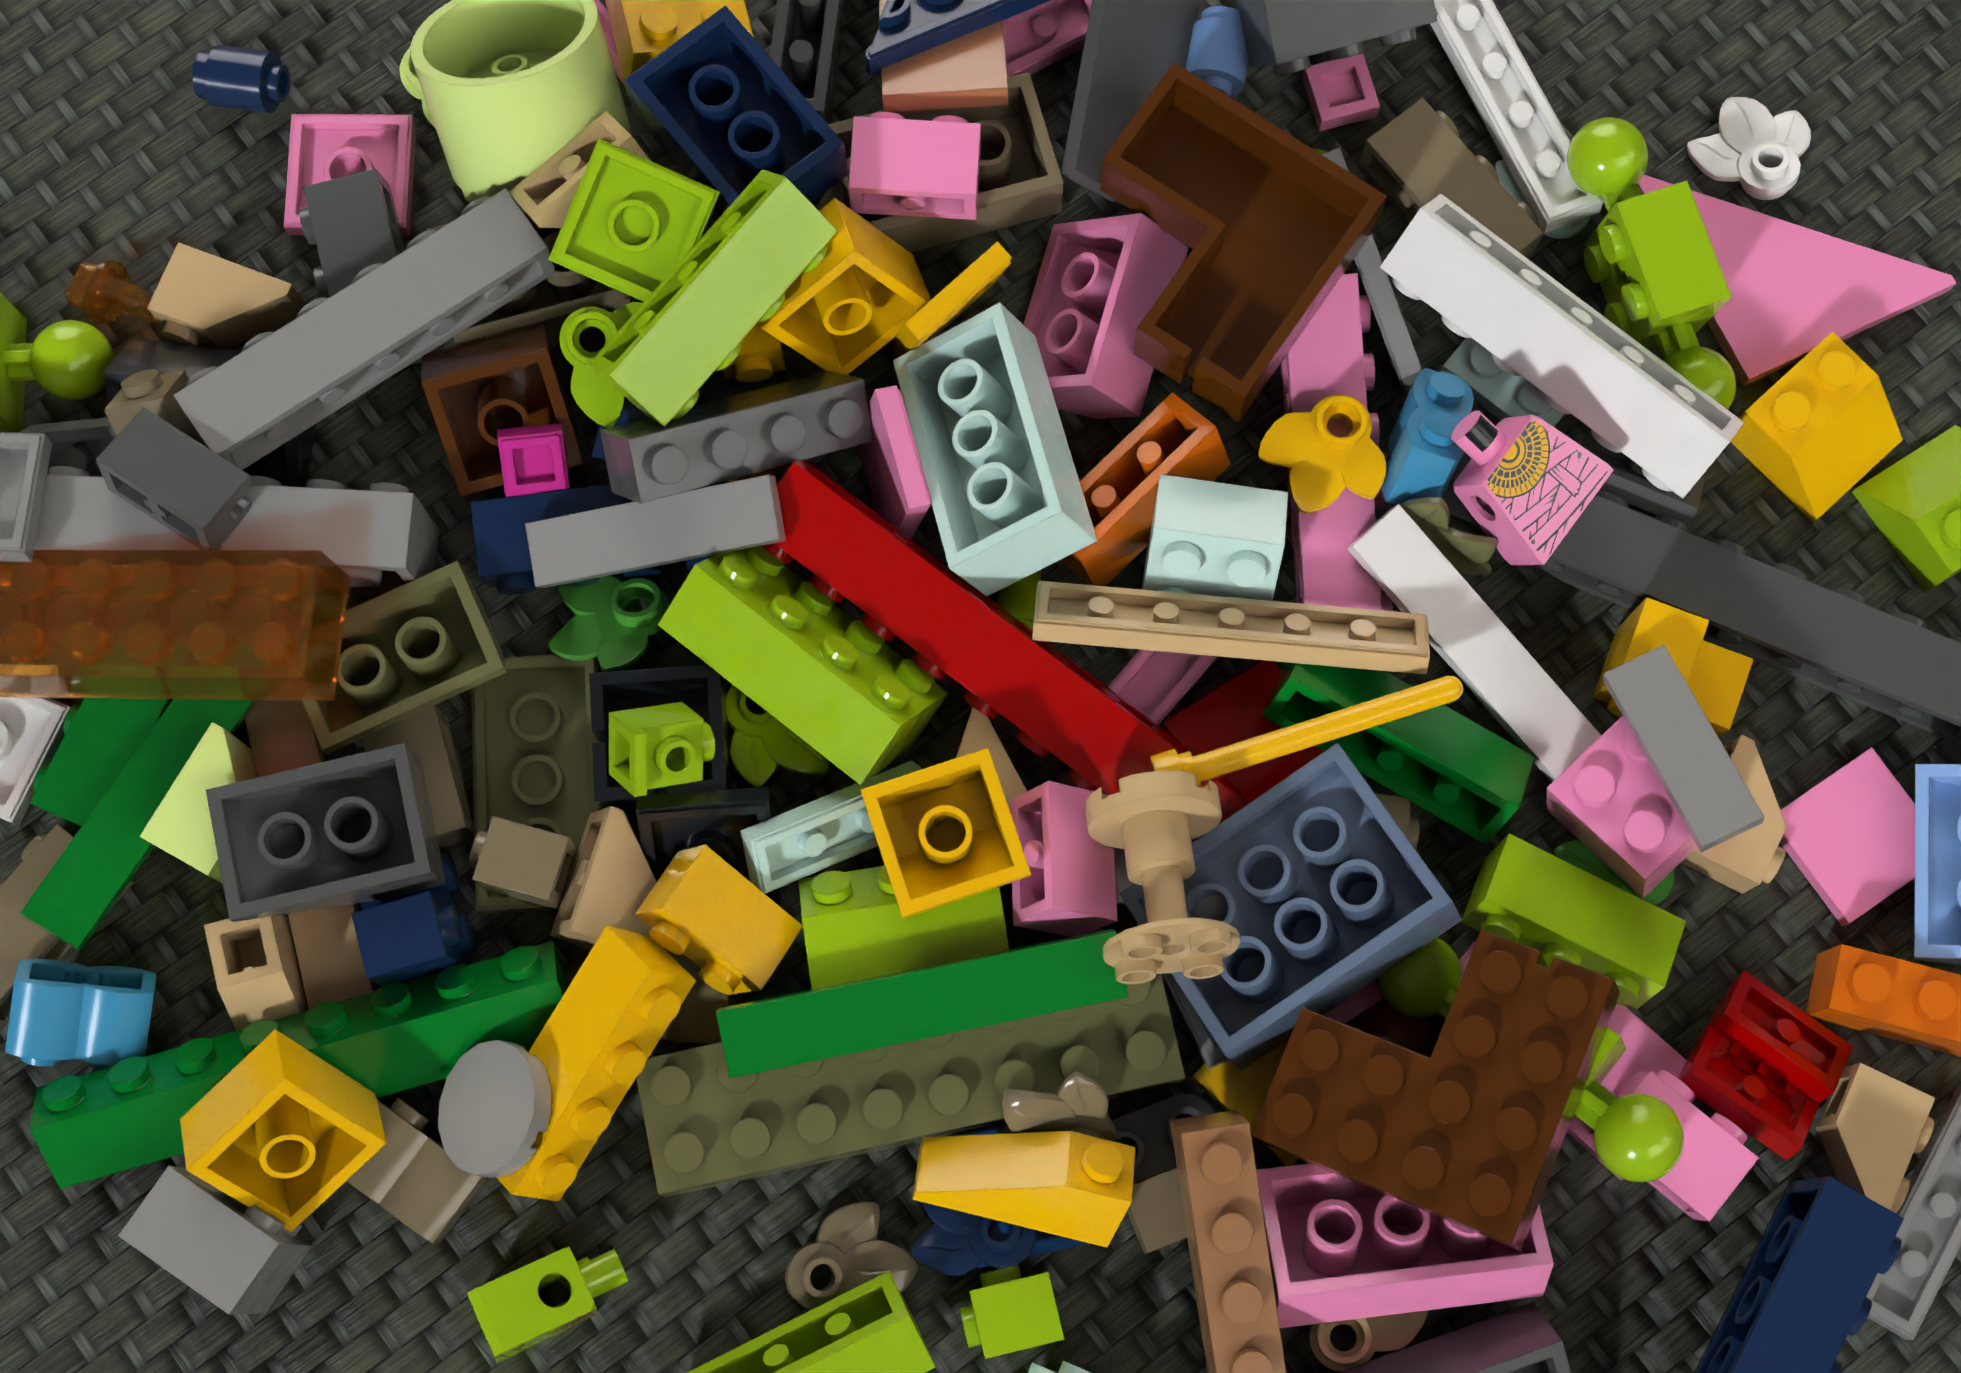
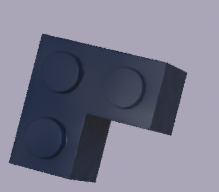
M440 851L446 885L383 900L361 903L363 910L351 913L368 979L382 986L395 982L406 983L438 974L453 965H469L467 953L475 951L476 944L467 915L465 913L458 915L455 909L451 891L460 889V882L454 860L449 851L445 853Z

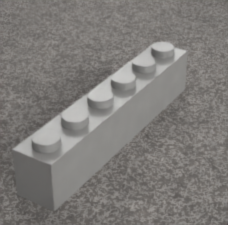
M506 188L492 197H480L469 203L463 209L459 218L438 231L433 229L419 234L408 244L404 252L385 264L377 263L361 270L354 277L351 285L332 297H323L311 301L299 311L295 320L274 333L264 332L253 337L243 346L240 354L221 366H212L200 370L187 381L184 389L173 396L208 448L243 470L556 273L553 262L548 260L550 256L548 247Z

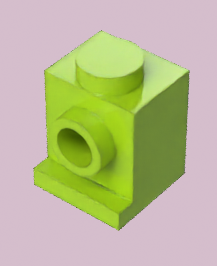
M683 702L609 712V775L634 797L647 795V789L703 781V762L711 761L715 755L713 731L710 725L704 722L702 717Z

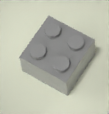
M168 1166L118 1235L228 1315L265 1314L312 1248L311 1244L297 1235L303 1226L302 1224L290 1232L284 1228L285 1222L255 1205L249 1208L188 1172L186 1168Z

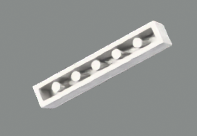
M1439 194L1419 209L1380 266L1382 270L1393 277L1392 282L1400 292L1412 299L1426 302L1442 315L1443 323L1451 331L1465 338H1473L1491 352L1493 361L1502 370L1515 376H1523L1541 390V395L1548 405L1561 413L1572 414L1591 428V433L1599 444L1610 451L1625 454L1642 467V472L1647 480L1661 490L1673 491L1683 499L1744 424L1733 413L1696 388L1680 373L1442 194Z

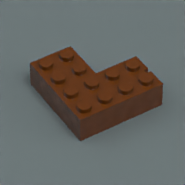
M1173 62L1102 159L1101 191L1132 211L1144 214L1158 224L1162 230L1193 249L1138 325L1134 355L1179 384H1182L1187 375L1194 378L1191 392L1239 422L1378 225L1387 196Z
M1481 929L1430 1058L1302 1008L1251 1136L1277 1150L1521 1251L1619 998L1620 991L1614 978L1555 956L1548 969V964L1541 951Z

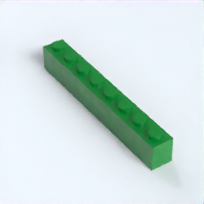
M554 941L533 947H516L504 955L469 965H453L438 974L406 983H389L371 993L339 1002L326 1001L314 1006L310 1010L276 1020H259L244 1029L209 1039H192L174 1049L146 1057H129L119 1061L114 1066L79 1076L66 1075L59 1077L47 1085L37 1087L29 1130L59 1188L62 1189L184 1154L180 1119L274 1029L376 1094V1098L446 1079L459 1058L478 1043L501 1040L523 1046L529 1052L568 989L569 983Z

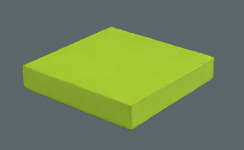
M598 138L548 260L645 302L702 238L721 192Z

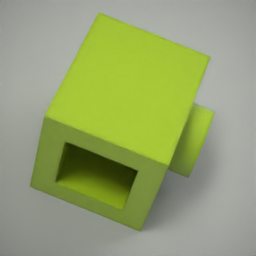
M1019 1265L979 1274L982 1288L969 1291L972 1305L960 1307L968 1347L982 1345L985 1359L1065 1340L1049 1272L1021 1278Z

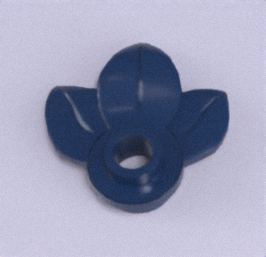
M922 1202L929 1218L935 1224L914 1243L911 1253L922 1265L946 1275H964L983 1263L996 1268H1008L1019 1264L1031 1253L1036 1240V1230L1011 1224L1014 1227L1011 1237L1005 1241L998 1242L991 1239L989 1233L993 1225L1001 1221Z

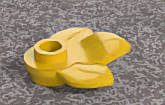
M1347 395L1328 396L1319 401L1311 412L1284 414L1265 433L1259 447L1258 458L1273 465L1291 468L1289 473L1290 493L1297 508L1305 514L1328 508L1340 497L1345 488L1362 498L1372 500L1378 494L1386 475L1385 456L1370 438L1372 431L1371 416L1367 408L1360 401ZM1333 420H1342L1349 426L1350 433L1344 437L1334 436L1330 433L1327 424Z

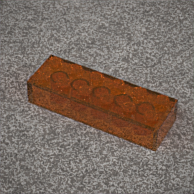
M34 550L32 562L0 561V697L334 701L350 576L320 550Z

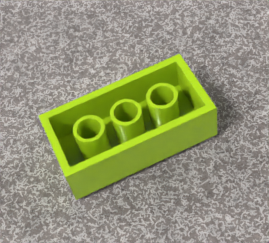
M762 546L717 554L695 564L658 626L860 785L910 751L948 695L947 691L935 683L934 676L923 670L914 660L904 659L884 643V638L874 633L861 620H854L834 604V600L821 593L810 581H804L787 568L784 562L772 556Z

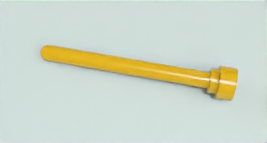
M1444 676L1192 757L1190 751L1177 754L1176 749L1150 756L1153 771H1184L1193 773L1196 777V785L1202 787V781L1454 702L1461 697L1463 685L1455 676Z

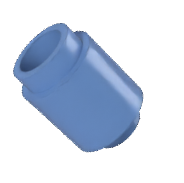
M1226 6L1209 7L1202 11L1200 20L1196 21L1193 25L1186 70L1227 96H1236L1244 89L1249 60L1239 10Z

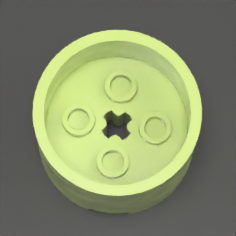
M452 0L431 14L413 36L410 56L453 180L462 189L464 198L469 203L483 196L492 197L505 188L510 192L605 111L632 135L621 90L594 0Z

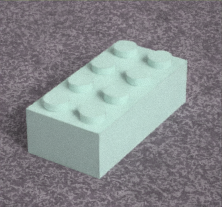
M1000 302L922 344L918 349L915 348L893 360L950 570L985 596H989L1097 542L1036 337Z

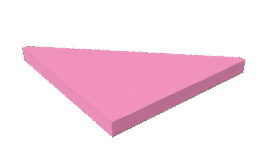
M1643 175L1638 182L1642 194L1674 185L1647 175ZM1691 190L1732 296L1707 324L1742 386L1748 385L1803 359L1832 331L1843 341L1950 291L1956 284L1952 275Z

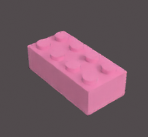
M1311 1163L1256 1170L1280 1328L1525 1299L1544 1295L1554 1262L1539 1205L1520 1251Z

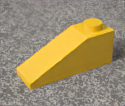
M1074 1131L923 1137L919 1149L912 1200L1107 1248L1132 1203L1136 1147Z

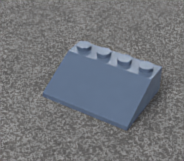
M1336 743L1192 843L1195 872L1192 876L1183 880L1188 918H1206L1226 922L1238 930L1240 945L1234 953L1223 958L1224 971L1217 976L1206 979L1186 978L1183 972L1171 974L1225 1056L1242 1071L1290 1038L1302 1008L1320 1015L1326 1014L1458 924L1462 919L1446 891L1344 750ZM1133 883L1120 892L1119 895L1138 924L1142 925L1147 923L1143 886Z

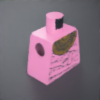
M1476 410L1464 417L1451 434V439L1471 458L1454 481V492L1488 537L1497 538L1496 548L1510 565H1544L1614 471L1608 463L1540 417L1534 415L1504 418L1495 426L1479 410Z

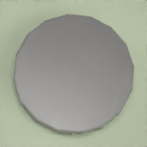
M501 1040L478 1043L459 1058L447 1076L439 1101L438 1130L444 1152L458 1169L474 1176L488 1178L508 1176L527 1164L538 1149L531 1146L536 1140L538 1131L546 1132L551 1116V1086L545 1066L536 1055L528 1054L524 1049L525 1047Z

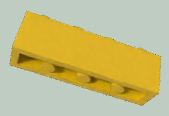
M606 925L529 1050L528 1054L536 1055L545 1066L551 1086V1116L546 1132L538 1131L536 1140L531 1147L538 1149L530 1161L511 1175L496 1177L511 1195L560 1201L567 1188L575 1180L578 1170L601 1133L608 1127L611 1117L636 1077L644 1069L647 1059L670 1022L677 1016L683 1001L695 984L696 980L650 936Z

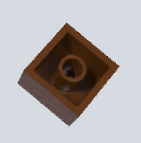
M545 322L422 356L421 383L461 497L504 485L497 429L562 423L567 468L584 463L581 434Z

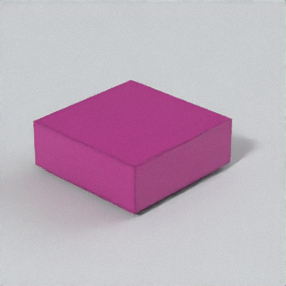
M562 423L497 429L506 497L570 489Z

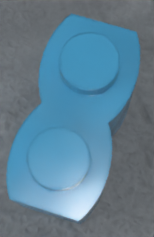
M1424 368L1418 373L1388 439L1391 457L1386 465V475L1381 486L1386 502L1401 506L1403 502L1411 499L1443 497L1464 454V451L1451 439V434L1458 423L1470 414L1473 407V392L1468 381L1462 380L1449 372H1437L1428 368Z
M51 959L19 960L14 978L5 1053L19 1056L23 1062L33 1066H52L58 1064L61 1060L77 1059L88 1062L96 1070L114 1066L119 1061L129 1057H145L157 974L142 969L122 966L87 967L77 963Z

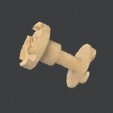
M1152 771L1118 779L1120 791L1118 793L1106 796L1102 793L1101 787L1092 792L1085 802L1087 827L1090 837L1104 846L1124 849L1128 879L1134 884L1142 885L1147 923L1122 931L1110 938L1102 948L1105 963L1115 968L1116 981L1123 984H1140L1153 980L1157 974L1183 972V975L1190 979H1206L1221 974L1224 971L1223 958L1234 953L1240 945L1239 932L1236 928L1223 921L1206 918H1188L1183 880L1189 878L1195 872L1191 840L1197 839L1213 830L1222 819L1217 785L1209 780L1208 785L1198 787L1195 774L1189 772Z

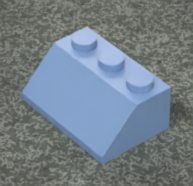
M1915 764L1914 957L1917 960L1960 967L1961 764Z

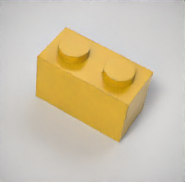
M706 844L678 851L635 913L637 917L651 927L649 935L658 945L674 954H684L701 968L699 971L701 979L713 989L726 995L762 990L803 927V925Z

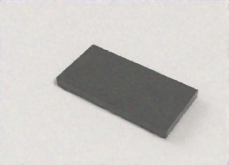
M1092 0L1061 175L1133 214H1136V212L1100 190L1102 159L1172 63L1175 62L1186 69L1192 29L1198 19L1201 0Z

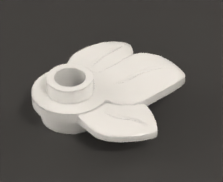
M1730 97L1724 101L1720 109L1718 123L1720 133L1698 138L1687 144V152L1693 163L1713 180L1724 182L1740 181L1743 189L1750 196L1760 200H1773L1783 196L1796 184L1801 169L1799 158L1809 148L1811 130L1805 118L1797 110L1786 111L1773 117L1766 106L1755 99Z

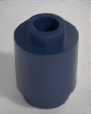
M216 45L211 50L203 49L199 51L193 64L192 81L196 95L201 99H208L210 104L216 107L272 113L277 109L280 102H284L289 94V70L287 66L282 65L279 55L274 51Z

